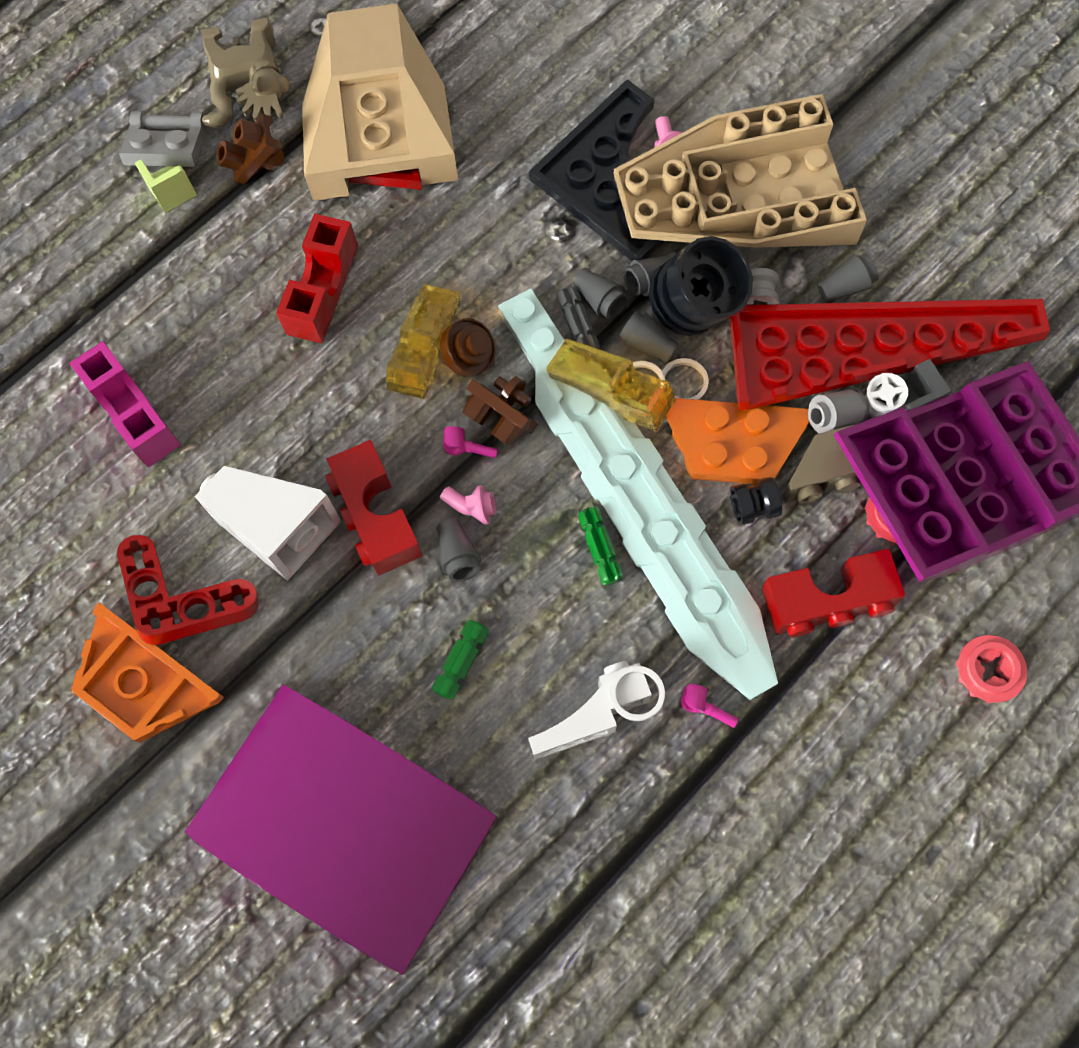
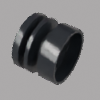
M714 236L697 238L656 269L649 288V299L654 314L662 325L676 334L693 336L706 332L718 323L734 316L746 306L752 294L753 276L749 262L740 249L726 239Z

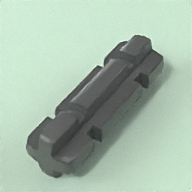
M575 287L562 289L558 293V301L562 311L565 312L564 316L572 337L577 342L576 347L579 354L586 358L597 356L600 353V345L596 335L593 334L594 329L584 304L580 302L582 299L578 289Z

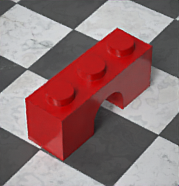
M314 213L302 244L305 253L303 277L301 282L289 279L276 314L286 335L323 344L358 244L351 222Z
M371 439L326 458L331 473L326 474L325 478L334 497L342 495L347 507L340 509V512L349 532L357 529L362 542L355 544V547L363 565L366 567L372 564L376 573L380 576L422 557V552L403 509L388 515H376L369 511L372 499L377 494L392 488Z
M890 549L848 558L840 569L845 584V591L839 595H829L820 591L812 581L809 568L767 577L761 589L775 634L779 635L788 632L789 637L794 638L813 632V626L829 623L830 628H836L854 622V616L869 613L870 618H878L893 613L895 611L894 606L906 595Z

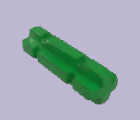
M598 507L582 510L579 512V521L582 530L586 531L585 538L595 566H599L597 572L601 583L604 586L615 584L622 580L623 573L619 562L615 561L616 553L606 526H602L603 518Z
M468 620L460 633L463 636L462 640H456L441 668L445 671L444 674H438L432 685V691L442 698L448 700L455 698L461 686L457 684L459 679H465L479 652L476 649L477 645H483L488 635V629L483 624L474 620Z

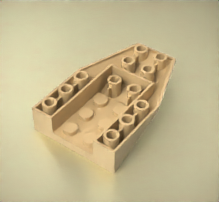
M398 4L328 13L302 104L304 176L313 201L350 196L348 178L419 168L422 185L458 180L444 83Z
M823 94L715 115L615 168L614 177L631 238L692 243L697 238L714 236L726 239L735 246L752 248L857 245L867 218L856 188L844 190L827 143L833 122Z

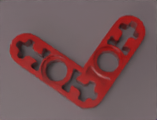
M132 535L125 538L117 548V556L134 624L141 640L147 644H164L251 618L258 609L256 589L252 583L243 579H234L169 597L158 554L150 538L143 535ZM134 552H142L145 568L137 569L134 561ZM150 581L158 585L157 590L152 595L143 597L135 593L136 588L141 583ZM241 595L244 599V604L236 606L233 597ZM220 599L223 611H217L215 600ZM195 604H204L209 607L208 614L201 619L194 620L186 616L187 610ZM177 611L181 623L175 624L172 612ZM159 618L160 628L152 629L151 619Z

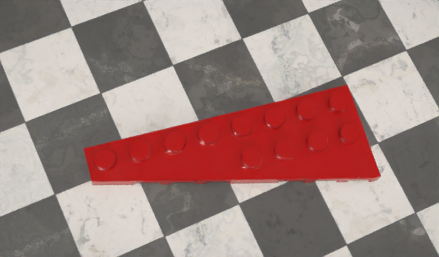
M1043 299L746 305L734 316L730 317L738 410L754 409L868 382L882 373L898 375L913 371L917 364L931 359L936 366L1045 340L1050 332Z

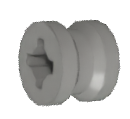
M767 268L751 269L753 276L752 294L746 305L779 304V295L775 292L779 284L777 272Z

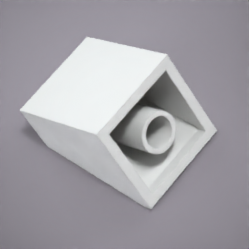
M223 466L217 474L214 473L207 477L202 483L200 491L195 496L219 525L287 581L342 522L327 494L320 489Z

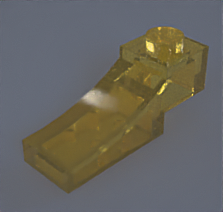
M426 284L423 285L400 328V342L387 364V390L417 398H425L436 376V368L441 355L440 342L442 333L447 326L452 324L460 306L461 292Z
M565 339L546 367L550 378L574 387L599 400L621 414L624 420L657 431L676 401L670 382L636 371L631 360L569 339Z

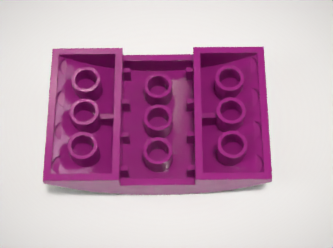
M1029 361L970 382L961 391L908 411L902 407L842 429L834 434L835 439L919 582L939 578L980 563L1079 517V437Z
M282 685L184 833L232 869L293 910L364 954L404 975L497 816L370 735L289 687Z

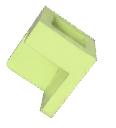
M141 159L135 162L148 188L165 213L197 196L182 166H166L150 174Z

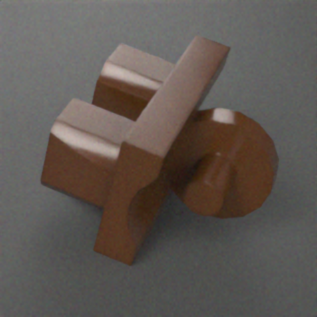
M262 113L255 123L240 118L233 130L234 143L223 140L218 145V165L233 169L235 182L246 184L259 168L275 170L283 163L282 144L279 140L273 139L270 133V125L273 123L272 116Z
M517 375L508 382L499 376L495 380L494 386L502 391L500 396L485 385L479 384L472 379L466 388L472 394L462 411L463 414L476 423L483 425L491 412L496 410L503 416L491 434L509 446H512L522 436L524 431L532 434L538 424L512 406L517 402L526 408L531 402V398L523 393L526 386L524 378Z

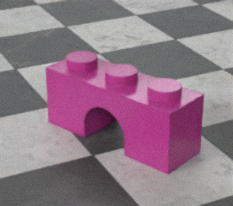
M104 341L69 363L90 393L111 417V422L131 450L148 468L181 446Z

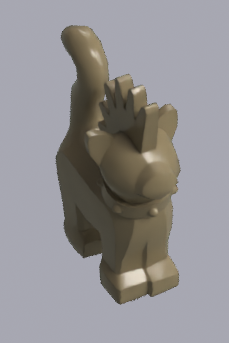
M269 18L252 20L250 42L245 45L240 44L239 37H233L231 44H221L218 39L223 37V33L218 26L202 29L203 47L208 59L211 76V100L218 108L216 113L202 117L204 125L216 129L225 126L233 118V104L227 96L229 91H236L239 97L237 99L241 107L244 106L242 111L245 117L253 112V118L256 122L262 113L272 116L273 111H275L279 118H283L279 100L283 94L289 92L290 83L286 76L280 75L281 68L278 67L271 49L275 46L274 29Z

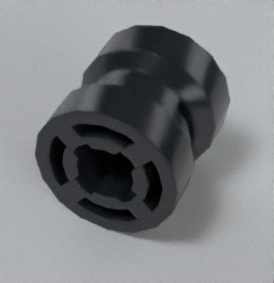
M772 477L759 479L756 485L747 486L742 483L730 487L732 509L739 525L753 523L756 518L762 516L771 519L782 515L779 489Z

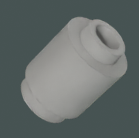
M851 389L817 395L811 400L808 408L809 422L819 434L864 422L869 415V403L862 393Z

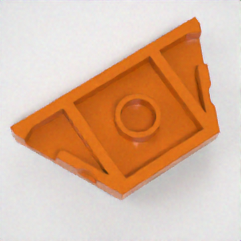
M661 397L660 410L662 415L665 414L673 431L672 437L677 448L685 458L684 464L691 479L744 484H756L759 479L772 477L775 480L810 423L808 409L766 405L749 410H738V403L670 397Z
M98 602L94 607L93 615L96 616L90 640L85 639L81 653L82 664L76 671L71 692L132 740L141 743L223 700L224 697L157 645L147 644L141 640L136 629L106 606Z

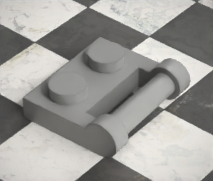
M131 111L129 118L130 126L119 151L123 165H135V162L141 159L145 166L180 165L182 167H195L207 133V126L202 122V117L205 113L192 112L191 116L146 115L144 111ZM149 130H172V131H149Z

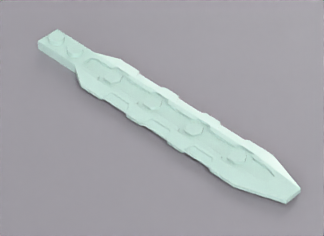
M531 288L498 305L500 316L536 371V407L554 436L560 437L582 472L581 479L594 500L600 501L622 536V544L636 567L642 568L666 607L665 613L687 649L749 700L776 686L778 681L759 606L736 571L730 570L706 533L705 523L692 503L685 501L663 467L664 460L651 440L643 436L621 402V394L604 368L569 348Z

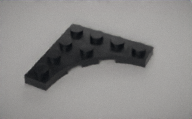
M627 79L529 171V180L633 261L649 258L664 241L631 238L614 177V169L627 162L628 151L638 127L654 108V99Z

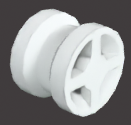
M882 373L870 381L865 395L869 403V415L875 418L904 407L908 397V387L900 376L893 373ZM877 398H881L882 400H884L886 402V405L880 400H877Z

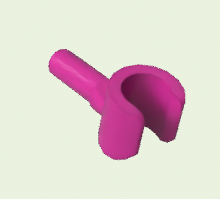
M449 426L444 429L443 448L449 455L472 452L496 458L498 449L473 443L472 441H465V430L463 428Z
M689 684L684 687L681 704L686 711L705 713L733 728L736 726L738 718L706 702L708 693L706 687L696 684Z

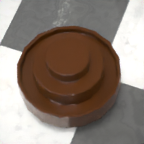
M463 318L447 326L442 333L440 342L441 354L446 365L454 373L463 377H474L488 370L493 364L496 355L495 340L490 330L482 322L473 318Z

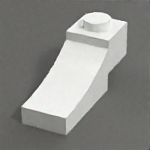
M628 661L618 662L604 669L605 675L599 676V689L574 714L552 728L528 738L535 760L615 733L617 725L613 715L618 712L612 705L610 688L615 676L623 669L631 667ZM639 662V663L634 664V665H631V666H641V665H640V662ZM630 673L624 676L616 687L617 701L625 711L649 703L652 696L644 673Z

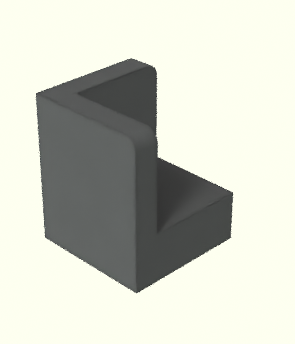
M931 359L917 364L909 378L904 380L908 387V397L904 408L908 411L949 396L951 393L950 388Z

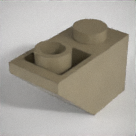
M853 425L814 436L783 494L785 503L798 500L800 504L809 503L819 499L823 495L822 493L837 489L838 493H846L861 486V481L834 437L837 431Z

